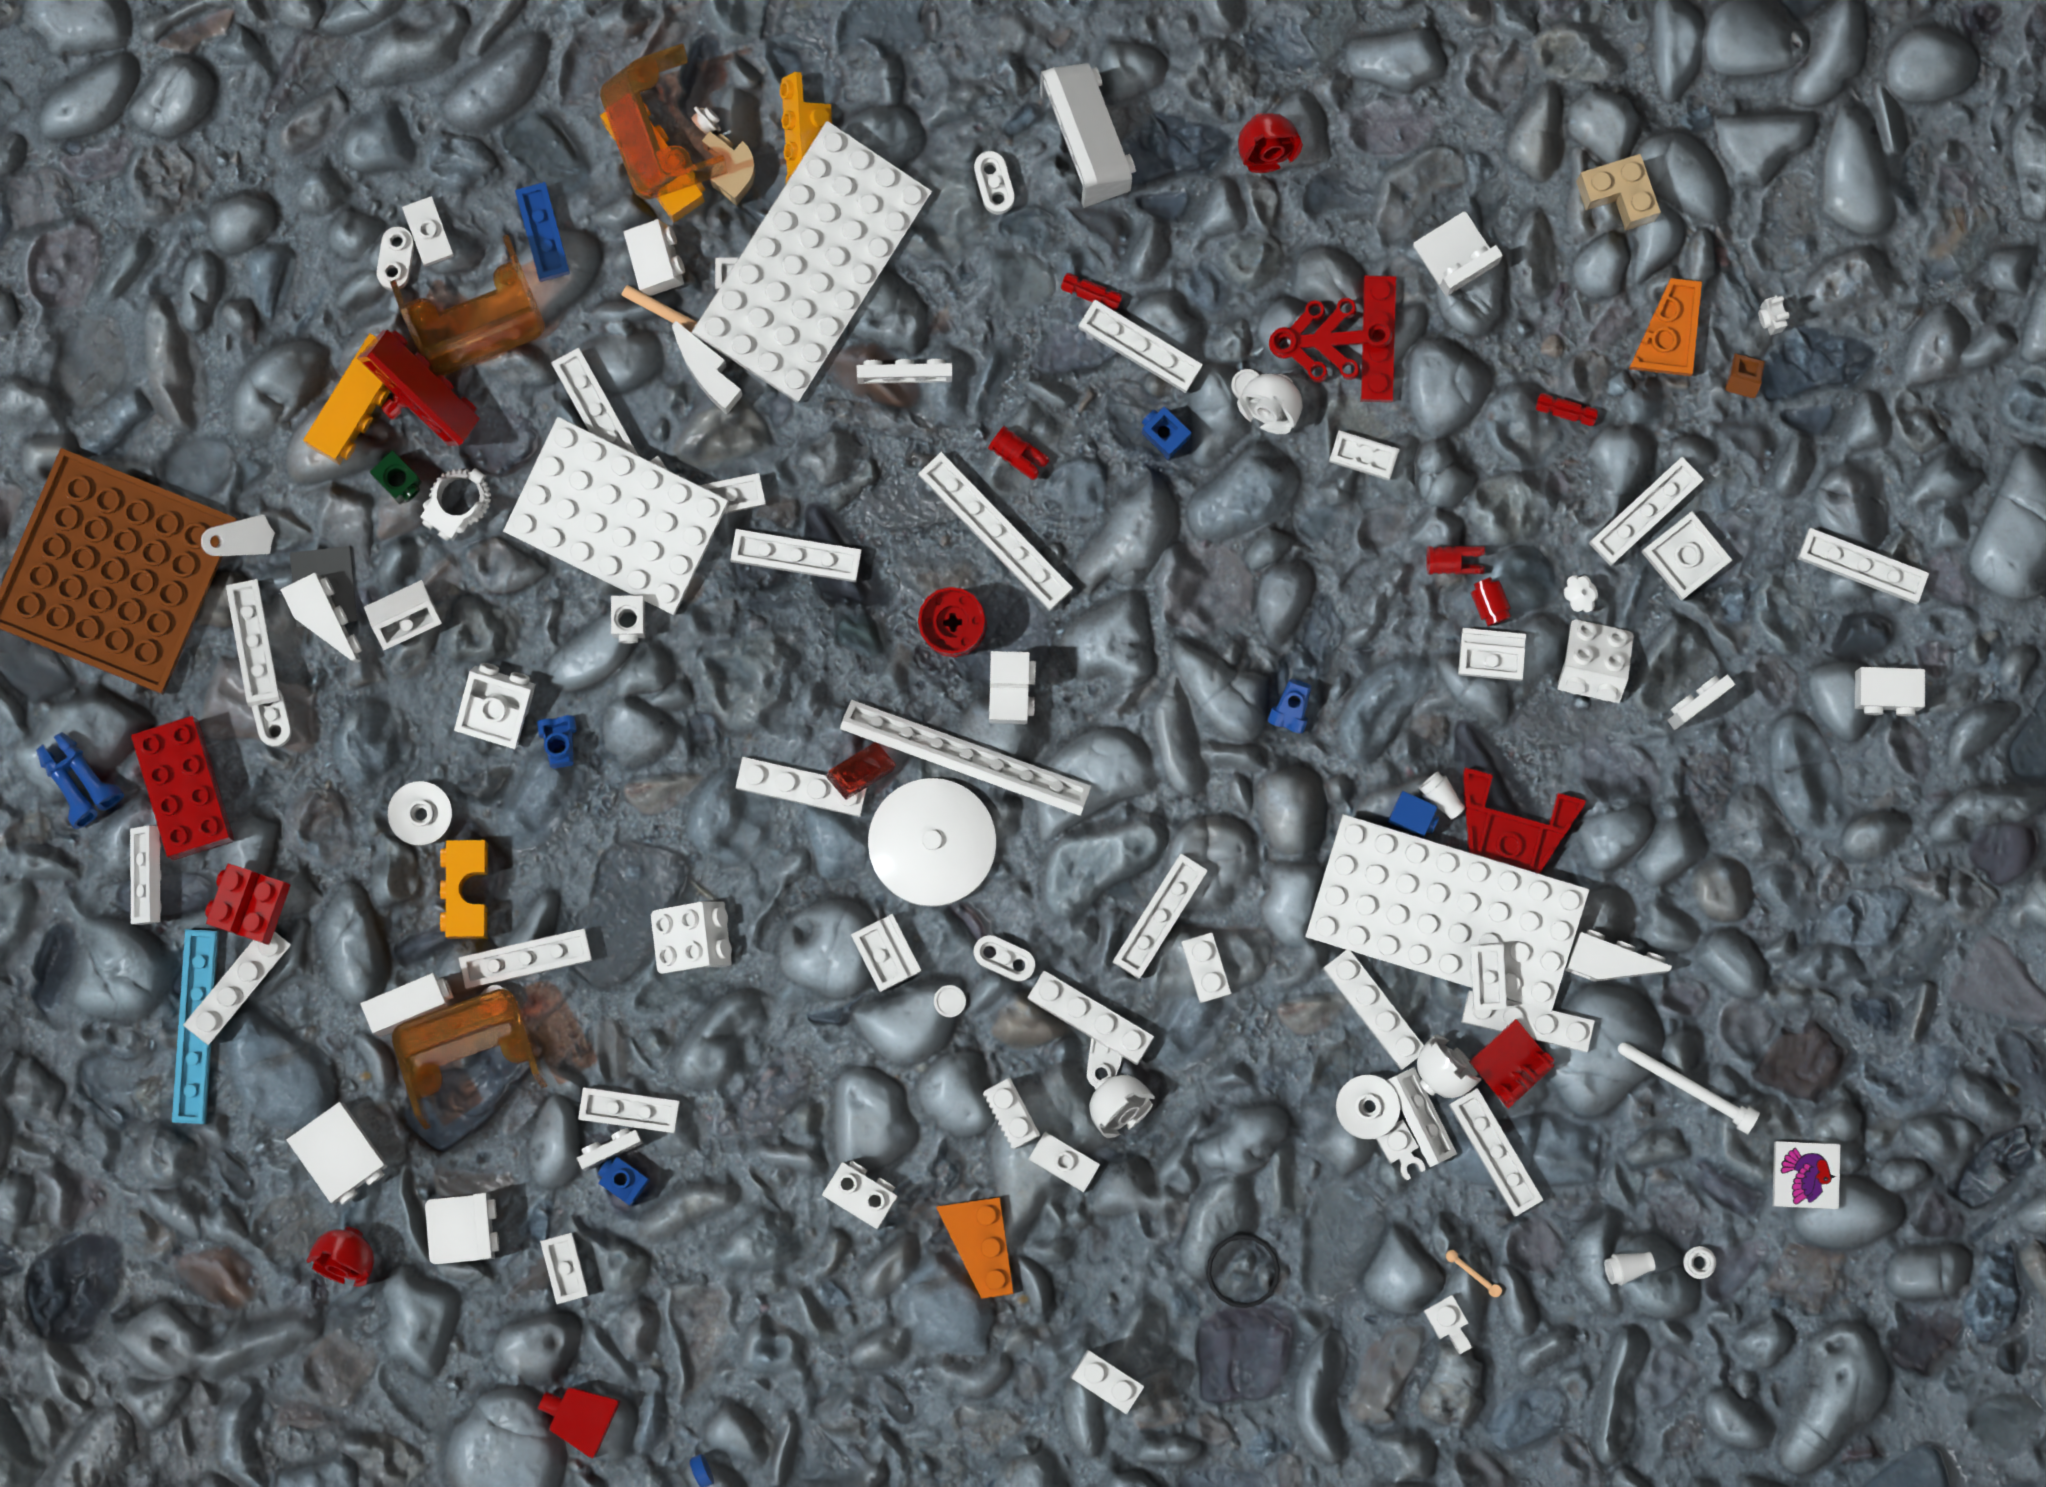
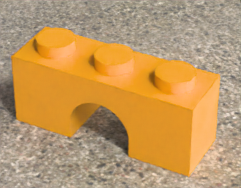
M446 840V848H441L440 851L441 868H446V880H441L440 898L441 900H446V912L440 913V931L445 932V937L448 939H488V907L485 904L467 903L462 894L463 885L470 877L488 875V843L485 840Z

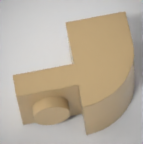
M709 131L702 140L703 148L723 163L710 179L712 187L737 206L754 183L755 165L752 153L743 141L733 150L734 144L722 134L716 136Z

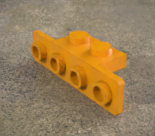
M796 71L782 78L780 85V96L783 101L781 122L785 132L783 153L787 163L785 184L825 122L828 121L832 124L831 104L804 102L802 73Z

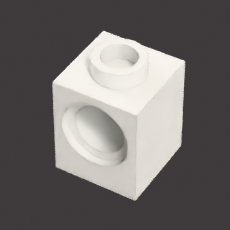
M643 595L611 596V635L613 638H619V643H638V638H645V601ZM625 613H633L637 616V621L632 627L625 628L620 625V618Z

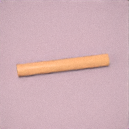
M626 285L622 292L623 297L672 323L677 321L689 332H692L697 324V321L629 285Z

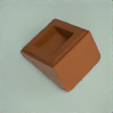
M1735 353L1725 390L1745 397L1755 398L1762 383L1765 361Z

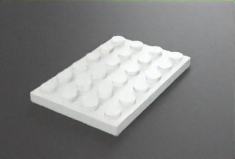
M557 417L503 532L634 596L643 595L644 601L675 615L730 500L561 417Z

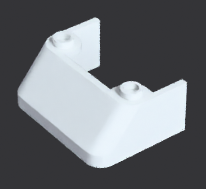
M1089 63L1053 67L1042 71L1040 79L1041 98L1049 97L1083 186V208L1131 191V173L1136 172L1131 155H1125L1100 92L1099 86L1103 84L1097 67L1091 69Z

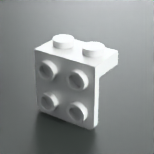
M1577 619L1573 620L1569 630L1566 659L1558 680L1557 690L1620 703L1628 681L1633 633Z
M702 901L654 910L652 912L651 922L656 966L659 973L667 974L701 967H725L732 965V948L727 928L728 915L724 902Z
M480 1193L471 1196L430 1199L426 1202L427 1236L431 1263L445 1264L495 1259V1252L499 1251L498 1232H493L492 1219H496L497 1212L495 1199L490 1200V1194Z

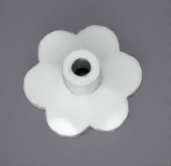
M1585 575L1569 577L1567 579L1568 586L1564 589V596L1570 601L1571 608L1576 612L1582 610L1585 612L1592 611L1595 607L1594 601L1598 598L1596 586Z

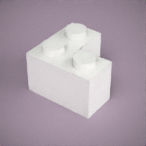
M991 651L989 723L1027 724L1028 716H1034V697H1028L1029 684L1035 685L1036 661H1029V652Z

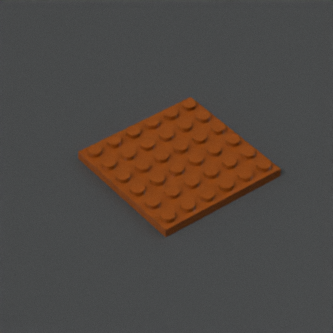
M60 448L0 586V630L164 695L223 557L207 554L201 546V537L211 527L238 521V519ZM213 536L210 543L215 548L218 546L219 540L216 536Z

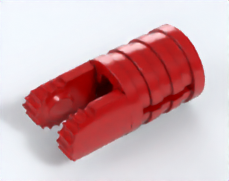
M1006 426L1000 429L988 447L990 451L995 452L996 455L1002 457L1003 460L1009 462L1011 466L1031 480H1035L1039 475V469L1034 464H1031V462L1038 465V467H1045L1050 461L1045 454L1027 441L1022 440L1020 436L1015 435L1013 431L1008 430Z
M1428 546L1426 552L1427 574H1484L1485 566L1480 564H1461V556L1485 555V546Z

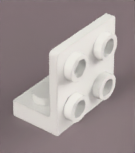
M1466 212L1455 216L1413 244L1414 249L1446 297L1498 265L1503 256L1496 245L1492 248L1488 246Z

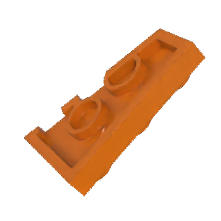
M1670 278L1629 366L1630 370L1692 376L1702 287L1701 281Z
M1000 1197L937 1206L936 1208L981 1299L1013 1294Z

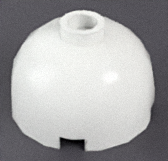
M1261 374L1255 377L1244 387L1237 401L1239 411L1248 421L1251 422L1254 417L1265 423L1260 427L1261 429L1275 434L1289 433L1292 427L1294 428L1303 408L1302 397L1298 388L1288 376L1283 374Z
M1437 1034L1424 1045L1419 1053L1417 1069L1422 1078L1420 1085L1432 1096L1435 1093L1444 1098H1456L1465 1095L1481 1081V1078L1476 1077L1478 1073L1469 1063L1470 1059L1458 1047L1454 1050L1448 1048L1446 1044L1449 1040Z
M1118 1075L1112 1078L1108 1076L1101 1079L1095 1085L1094 1089L1096 1091L1093 1093L1089 1104L1091 1119L1103 1136L1113 1138L1121 1135L1117 1131L1118 1129L1127 1124V1128L1130 1130L1147 1115L1153 1106L1149 1099H1154V1095L1147 1086L1132 1076Z

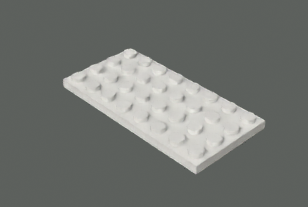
M826 121L691 333L790 399L799 402L932 191Z
M1342 814L1305 937L1471 988L1470 945L1503 944L1506 998L1552 1012L1589 889Z

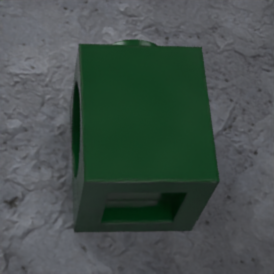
M393 450L370 471L372 477L398 504H401L404 500L409 502L420 491L419 486L422 484V481ZM404 473L406 474V480L403 485L399 487L390 485L391 477L394 474Z

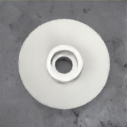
M418 781L404 785L393 795L388 806V821L392 831L401 840L412 845H427L437 841L446 833L452 820V807L449 798L442 789L428 782ZM419 809L427 811V817L424 820L416 819V812Z
M1361 1075L1351 1079L1342 1087L1336 1101V1112L1341 1125L1351 1135L1361 1139H1376L1386 1135L1396 1125L1400 1115V1100L1394 1087L1385 1079L1375 1075ZM1367 1100L1375 1103L1376 1108L1373 1112H1368L1365 1109V1102Z

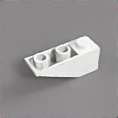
M313 573L280 589L293 617L350 660L356 663L361 661L358 653L362 651V648L354 634L349 636L344 625L348 623V619L340 605L335 607L331 598L335 592L327 577L322 579L321 575Z
M1587 929L1586 933L1580 932L1577 934L1565 967V971L1595 982L1666 973L1671 970L1672 966L1665 964L1666 958L1651 952H1647L1646 956L1634 952L1636 947L1622 941H1617L1616 945L1604 941L1605 935Z

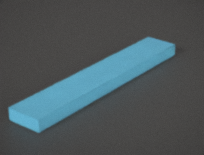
M185 929L172 1123L206 1124L211 1043L209 1045L205 1044L186 1029L183 1024L215 987L219 931Z

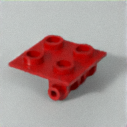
M1517 1019L1511 1022L1469 1061L1508 1109L1555 1066L1553 1064L1554 1059L1547 1052L1544 1053Z

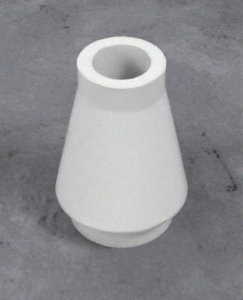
M1436 772L1419 787L1423 792L1422 797L1431 804L1438 806L1437 808L1451 820L1465 809L1446 775L1442 776L1439 772Z
M1651 1252L1612 1254L1611 1258L1605 1260L1604 1266L1609 1282L1611 1284L1618 1283L1622 1286L1647 1272L1654 1271L1655 1261Z

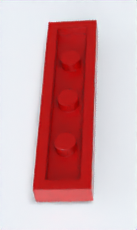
M1364 276L1362 330H1366L1368 325L1374 321H1383L1389 326L1392 339L1384 348H1374L1369 343L1362 344L1360 402L1392 403L1396 276ZM1377 332L1374 335V340H1383L1385 333Z

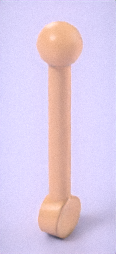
M1449 1250L1446 1253V1259L1449 1262H1455L1485 1286L1490 1296L1499 1297L1501 1295V1287L1496 1284L1492 1285L1458 1257L1457 1251Z

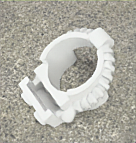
M462 468L458 470L452 469L451 472L449 470L446 471V474H441V477L436 479L437 481L433 483L434 486L430 489V499L423 503L424 512L420 516L423 520L422 524L430 530L435 528L439 531L438 536L445 541L449 539L454 541L458 536L457 533H463L468 524L472 525L473 522H478V519H482L484 517L482 515L487 513L486 509H489L490 505L488 504L491 503V499H489L491 493H489L490 488L487 487L488 483L484 482L486 475L476 468L472 471H469V469L463 470ZM470 479L477 484L476 486L480 494L479 501L463 515L448 514L441 503L444 489L455 480Z

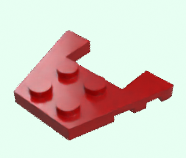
M1465 767L1463 771L1468 852L1540 874L1573 821L1584 807L1586 800L1557 793L1549 825L1486 808L1485 804L1493 775Z

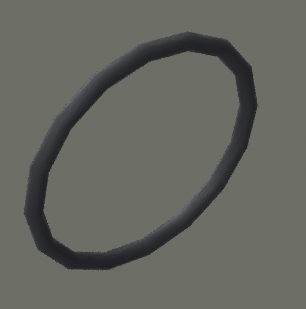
M1239 1234L1226 1238L1214 1248L1208 1259L1207 1278L1210 1288L1219 1300L1232 1307L1249 1308L1260 1305L1273 1294L1279 1283L1280 1266L1277 1256L1268 1243L1256 1236ZM1239 1239L1252 1240L1264 1246L1272 1256L1275 1266L1274 1282L1268 1293L1259 1300L1249 1303L1233 1302L1222 1296L1215 1287L1211 1274L1213 1260L1218 1251L1227 1243Z

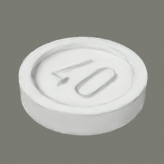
M1243 369L1237 372L1231 383L1233 394L1239 399L1244 387L1250 380L1259 376V374L1251 369Z
M943 986L934 996L935 1009L944 1017H956L965 1008V995L956 986Z

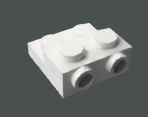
M481 663L480 667L474 666L469 671L454 731L516 749L525 717L529 712L536 684L529 682L530 677L522 673L512 672L510 676L498 673L499 667L493 664Z

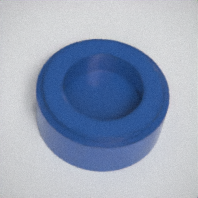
M701 1453L690 1459V1466L700 1487H708L714 1484L713 1474L705 1456Z

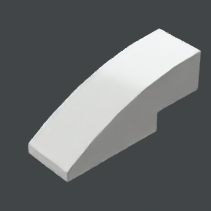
M675 321L672 328L687 368L710 400L727 415L743 395L739 387L721 374L727 367L725 360Z

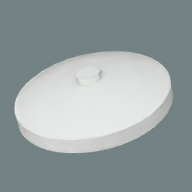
M927 778L909 782L897 788L884 799L875 812L870 825L868 848L871 863L878 878L893 894L912 904L937 907L960 901L981 885L994 861L996 834L987 808L974 793L964 786L949 780Z

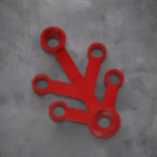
M1343 298L1337 303L1335 311L1314 334L1302 335L1312 321H1320L1325 316L1323 304L1320 301L1313 300L1306 305L1305 312L1290 328L1282 327L1272 333L1269 339V347L1271 352L1278 358L1287 359L1292 357L1308 371V375L1314 382H1323L1328 376V370L1322 362H1315L1302 348L1317 349L1339 368L1344 379L1353 380L1359 375L1357 363L1352 359H1347L1333 346L1369 343L1374 348H1384L1391 342L1392 333L1389 326L1383 321L1370 323L1366 330L1333 332L1344 319L1354 317L1357 312L1354 301L1350 298ZM1345 304L1352 305V309L1348 313L1341 311L1342 306ZM1318 306L1321 308L1320 313L1315 316L1311 315V308ZM1377 332L1385 333V337L1381 341L1374 340V335ZM1288 339L1291 341L1290 346L1285 349L1281 348V341ZM1347 365L1355 366V370L1351 374L1344 373V368ZM1315 368H1323L1321 376L1315 377L1312 375Z

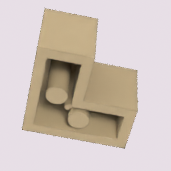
M1641 154L1583 171L1576 180L1585 210L1587 211L1616 201L1625 231L1655 222L1661 213Z

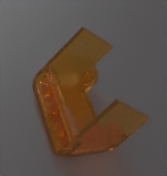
M683 43L634 60L606 81L600 90L601 101L633 191L642 199H653L728 173L723 154L692 164L689 153L680 146L675 145L660 149L640 92L653 88L659 80L660 72L688 63Z
M505 235L502 238L512 261L499 266L495 270L493 282L496 290L441 312H437L434 303L425 298L415 299L406 303L396 279L390 281L399 309L417 350L429 361L431 366L428 369L434 375H448L535 340L544 332V320L509 235Z
M497 989L403 1022L392 1033V1044L415 1117L425 1130L431 1128L422 1098L433 1095L440 1089L443 1078L439 1066L500 1045L504 1057L512 1063L519 1064L529 1061L532 1074L540 1087H547L533 1040L519 1005L513 994L508 990Z

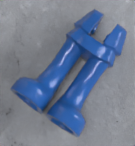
M60 732L54 738L67 758L58 763L55 760V756L44 744L36 750L41 768L46 769L47 776L55 781L70 807L68 820L73 829H80L97 817V811L75 785L68 772L72 769L74 770L99 810H107L115 806L122 800L124 793L115 784L103 783L83 757V751L76 747L77 742L65 733Z

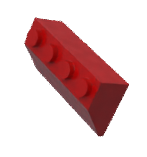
M388 329L383 330L357 359L448 446H460L480 419L474 413L477 408L464 396L459 399L451 391L454 386L443 375L440 374L438 377L428 369L431 364L424 356L418 352L414 355L405 347L408 342L396 330L392 332Z

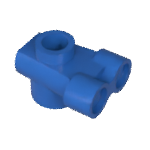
M1289 679L1278 705L1273 706L1268 722L1274 726L1285 727L1295 733H1304L1308 722L1305 713L1312 686L1300 680ZM1297 696L1300 701H1293L1290 697Z
M565 715L557 719L539 720L537 722L538 734L540 738H544V748L547 752L550 767L555 769L572 766L573 733L577 731L575 716ZM565 748L564 751L556 754L558 749Z

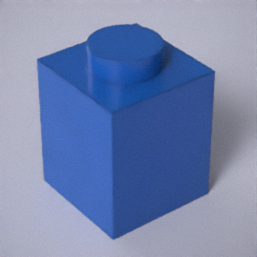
M1402 791L1387 823L1414 836L1423 838L1426 832L1432 834L1436 827L1439 816L1435 815L1438 806Z

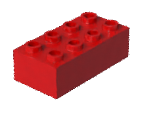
M189 716L132 734L131 738L166 856L174 861L235 842L199 720L194 716Z

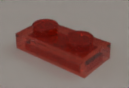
M874 742L830 769L826 778L847 800L891 773L896 764L877 742Z

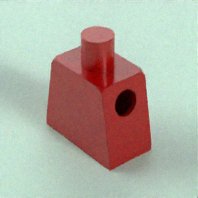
M568 1387L563 1399L546 1391L538 1409L554 1416L549 1428L551 1432L593 1459L596 1458L621 1400Z

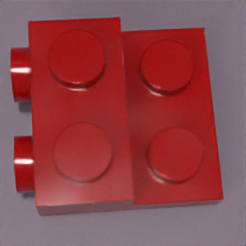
M227 863L226 869L222 870L217 876L216 883L219 888L215 899L211 900L206 906V924L270 945L291 884Z

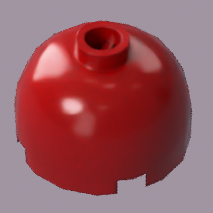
M1260 113L1253 116L1240 131L1238 139V150L1242 162L1253 173H1267L1281 169L1277 163L1283 162L1286 159L1291 163L1301 153L1303 146L1292 121L1281 114Z
M345 1227L344 1230L334 1229L327 1231L318 1237L306 1261L307 1263L313 1261L312 1269L330 1280L344 1284V1278L355 1280L353 1286L360 1287L365 1286L369 1280L374 1265V1252L370 1244L362 1238L363 1233L353 1227Z

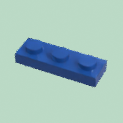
M546 182L515 190L539 281L543 282L569 275L570 270Z

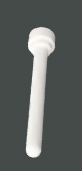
M1621 1043L1618 1046V1052L1624 1057L1733 1119L1732 1122L1737 1125L1736 1128L1748 1135L1756 1123L1760 1112L1750 1106L1745 1108L1742 1105L1740 1108L1628 1043Z

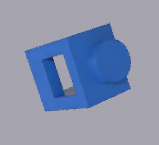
M1165 406L1159 412L1155 409L1152 410L1142 421L1144 427L1141 434L1167 460L1191 437L1192 432ZM1166 428L1170 435L1167 438H1161L1158 435V430Z
M616 1157L614 1162L608 1159L597 1174L602 1177L598 1184L629 1206L634 1204L650 1181L649 1178L619 1157ZM619 1173H624L627 1177L626 1183L622 1186L615 1183V1177Z

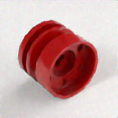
M947 587L936 590L925 599L919 611L918 625L921 636L932 650L942 656L957 658L970 654L980 646L986 636L987 619L982 605L973 594L962 588ZM953 615L956 616L958 621H962V625L957 626L955 632H951L950 627L945 626V622H949Z

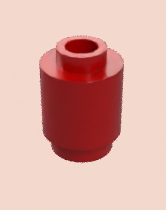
M1489 577L1474 584L1475 590L1470 592L1481 620H1485L1488 627L1511 618L1509 612L1511 607L1500 580L1493 582L1492 578Z

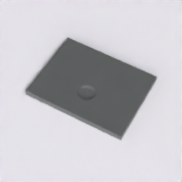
M350 546L290 552L292 583L313 573L321 575L322 579L327 577L335 592L331 596L335 607L339 605L342 607L348 622H357ZM296 620L297 628L306 627Z

